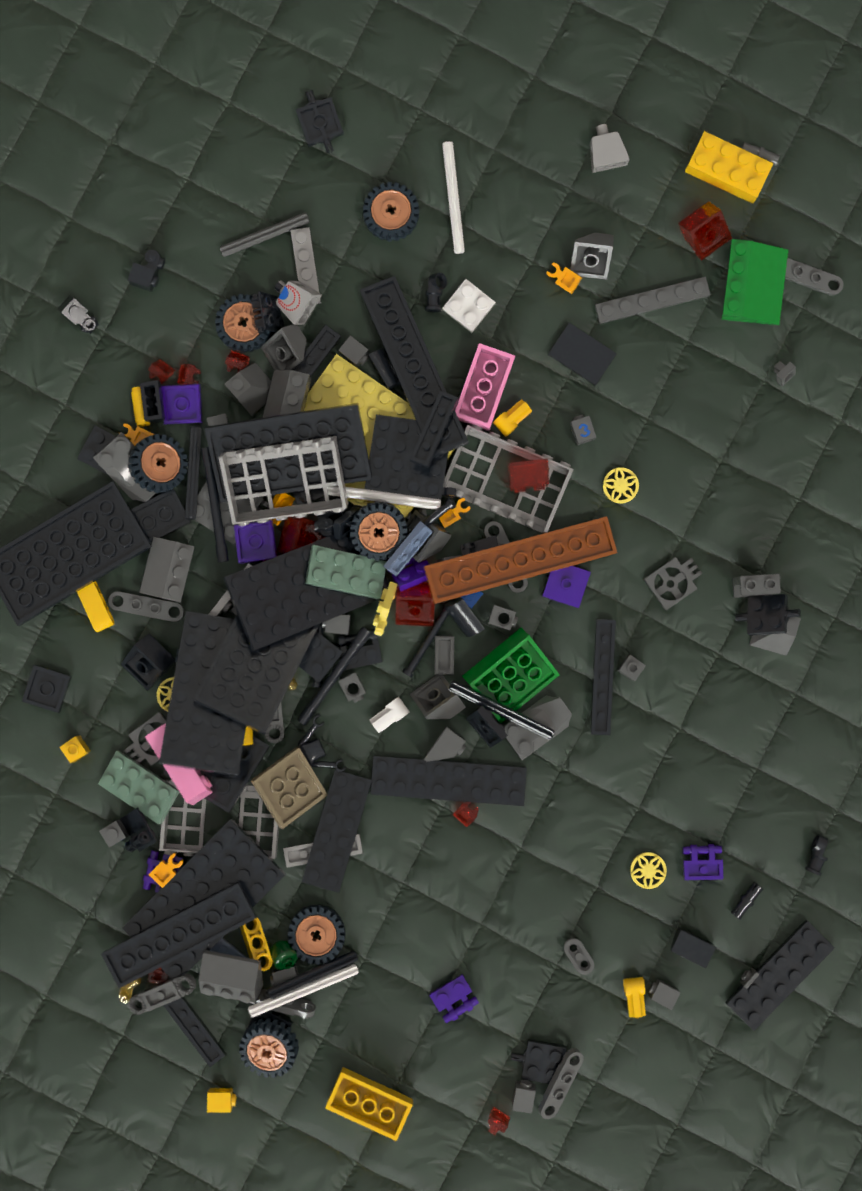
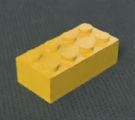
M704 131L685 172L753 204L774 163Z
M342 1067L326 1102L325 1109L397 1141L413 1106V1099Z

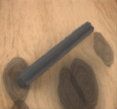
M302 213L220 247V251L223 257H226L308 224L309 218L306 213Z

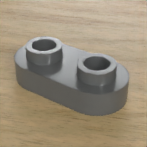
M577 938L566 940L564 952L577 972L582 975L591 973L594 969V961L582 942ZM572 944L577 946L574 951L570 950ZM583 960L587 961V966L585 967L580 965Z

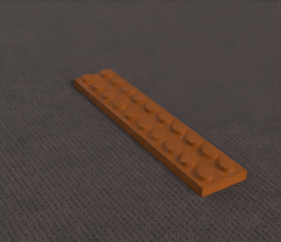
M606 516L424 566V571L433 603L437 604L616 554L617 549Z

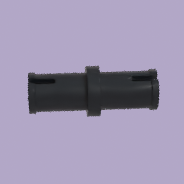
M753 882L747 892L740 896L741 900L731 913L741 920L750 906H754L753 902L764 889L756 882Z

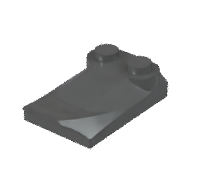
M120 432L94 455L93 459L132 500L145 503L156 493L154 491H146V488L142 489L139 483H135V477H131L130 473L132 471L129 469L128 465L130 462L128 460L134 445Z
M547 695L521 713L553 729L554 735L552 738L569 727V721L572 713L559 696L551 697ZM512 721L503 726L508 735L506 739L521 760L551 740Z

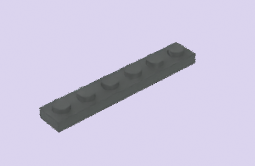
M706 277L595 304L599 324L709 297L710 291Z

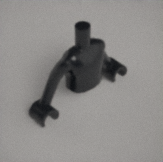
M317 714L313 718L311 728L298 742V747L311 767L336 768L337 771L342 772L346 769V766L339 768L337 764L342 762L343 759H338L336 762L316 761L326 756V752L318 737L307 742L316 729L325 722L317 723L315 719L321 716V714Z

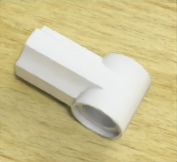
M400 697L386 705L385 709L372 717L370 722L377 732L380 733L393 722H397L406 716L410 711Z

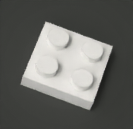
M465 279L442 310L472 333L496 302Z

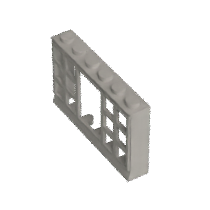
M467 425L465 429L466 437L469 434L480 439L481 442L476 452L463 446L457 448L444 479L443 487L456 488L457 498H465V501L543 534L547 533L574 469L570 468L571 465L566 462L560 461V463L552 461L553 457L542 454L540 456L530 447L525 446V448H521L513 440H502L500 435L494 432L485 433L482 431L483 428L477 425ZM484 442L498 447L493 459L480 454ZM501 448L533 461L514 507L483 495ZM461 451L474 456L469 469L456 464ZM478 458L491 463L486 476L473 471ZM536 463L550 468L545 481L531 476ZM454 468L467 473L462 486L449 481ZM553 470L566 475L561 488L548 483ZM471 475L484 480L479 493L466 488ZM529 480L543 485L538 498L525 493ZM546 487L559 492L554 505L541 500ZM523 496L536 501L531 514L518 509ZM539 503L552 508L548 521L534 516Z
M336 436L223 452L219 456L232 524L245 526L254 521L265 523L269 519L281 521L290 516L302 518L306 514L311 513L322 515L326 513L325 511L338 513L347 509L349 504ZM332 450L334 463L323 465L321 451ZM316 452L319 466L305 467L302 454ZM298 455L307 503L274 508L265 459ZM260 460L263 474L249 475L246 462ZM242 463L245 476L231 478L229 465ZM335 468L337 481L326 483L324 469ZM320 470L322 483L308 485L306 472ZM264 478L266 491L253 493L250 480ZM246 481L248 494L235 496L232 482ZM339 486L341 499L330 500L327 487ZM323 488L325 501L312 503L309 490ZM267 496L270 509L256 511L254 497ZM249 498L252 511L238 513L236 500Z
M168 779L165 780V781H167L168 783H170L171 785H173L174 787H176V785H175V783L173 782V780H168ZM246 785L240 795L239 827L243 829V816L258 817L257 831H243L247 835H256V844L260 846V836H272V851H263L271 859H276L279 826L274 820L273 832H261L262 817L273 818V816L262 813L263 800L254 786ZM205 798L202 799V809L187 808L188 803L185 799L183 808H170L169 811L183 812L182 826L168 825V812L161 824L159 851H164V854L171 855L174 852H184V856H194L203 847ZM245 798L259 799L258 813L244 812ZM187 812L201 813L200 827L186 826ZM167 829L182 830L181 844L166 843ZM186 830L200 831L199 845H185Z

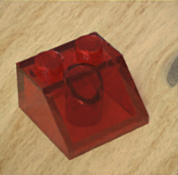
M709 201L678 223L684 238L701 260L732 239L721 209Z
M548 458L508 464L507 472L510 491L514 490L515 493H524L526 489L533 488L534 491L545 490V487L549 485Z
M290 516L285 519L277 552L285 554L326 537L322 536L320 532H315V521Z
M428 582L420 583L401 592L397 587L395 625L433 626L435 604L433 603Z

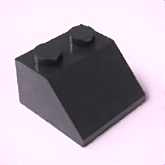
M147 634L133 646L121 665L148 691L175 663V658L155 638Z

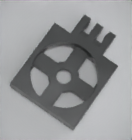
M675 557L644 579L665 611L698 589L693 580L703 573L700 570L693 574L692 571L697 569L698 566L695 564L689 568L688 565L694 561L692 558L681 565ZM668 567L677 568L680 573L672 577L669 576L665 569ZM659 574L663 583L655 589L654 581L656 575ZM685 579L687 581V589L682 594L678 589V583ZM669 580H672L674 582V586L672 588H669L667 586V582ZM666 591L671 592L675 600H665L661 595Z
M161 712L129 734L134 743L127 747L124 752L129 753L133 750L134 753L129 757L133 759L135 756H138V759L135 760L138 763L146 759L152 766L159 761L157 756L147 753L151 745L148 741L141 744L139 742V735L143 729L147 734L153 732L154 728L151 726L153 722L166 724L167 720Z

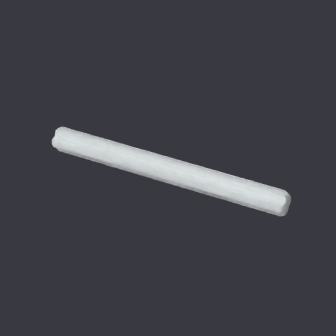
M449 141L443 143L454 253L461 254L464 253V241L453 143Z
M339 486L327 487L329 495L340 497ZM345 487L347 498L435 510L441 507L440 499Z
M351 964L279 997L269 998L249 1006V1014L251 1017H255L358 974V968L356 964Z

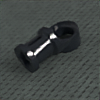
M435 273L429 277L428 290L426 291L427 306L425 307L427 312H441L440 296H442L443 289L447 286V278L443 273ZM437 277H438V279H439V281H440V285H439V286H437V284H436V278H437Z
M820 834L816 835L811 846V860L808 866H805L806 870L819 876L822 875L821 869L825 861H828V858L823 856L828 844V838Z

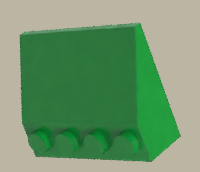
M732 239L722 320L779 325L788 258L787 249L754 241Z
M521 627L462 675V677L474 691L517 711L560 674L530 635ZM492 712L500 723L506 720V718Z

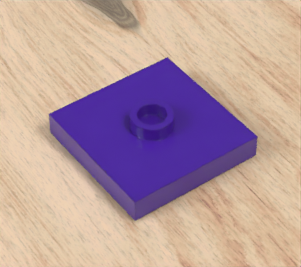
M200 384L161 386L165 425L203 423Z
M273 520L265 523L252 522L245 526L234 525L239 564L269 560L277 557Z
M574 566L550 572L542 597L579 608L591 572Z

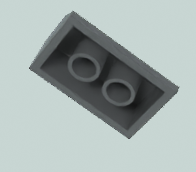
M274 370L263 418L303 412L312 380L310 375L292 370Z
M153 537L139 593L181 603L195 546Z
M204 950L199 975L200 992L209 996L214 995L225 999L256 1004L263 988L260 960Z

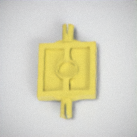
M390 582L388 589L384 588L381 599L384 602L380 601L377 609L380 615L376 614L373 625L376 626L374 632L376 635L381 636L384 633L392 600L396 597L397 583Z

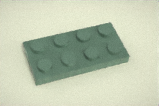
M312 545L305 584L379 600L381 599L386 570L383 566L387 561L368 559L366 556Z
M121 751L115 752L98 783L133 808H139L140 812L157 824L163 823L180 792L176 787Z

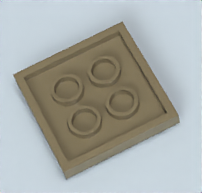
M295 747L251 780L281 829H284L328 795L299 747Z

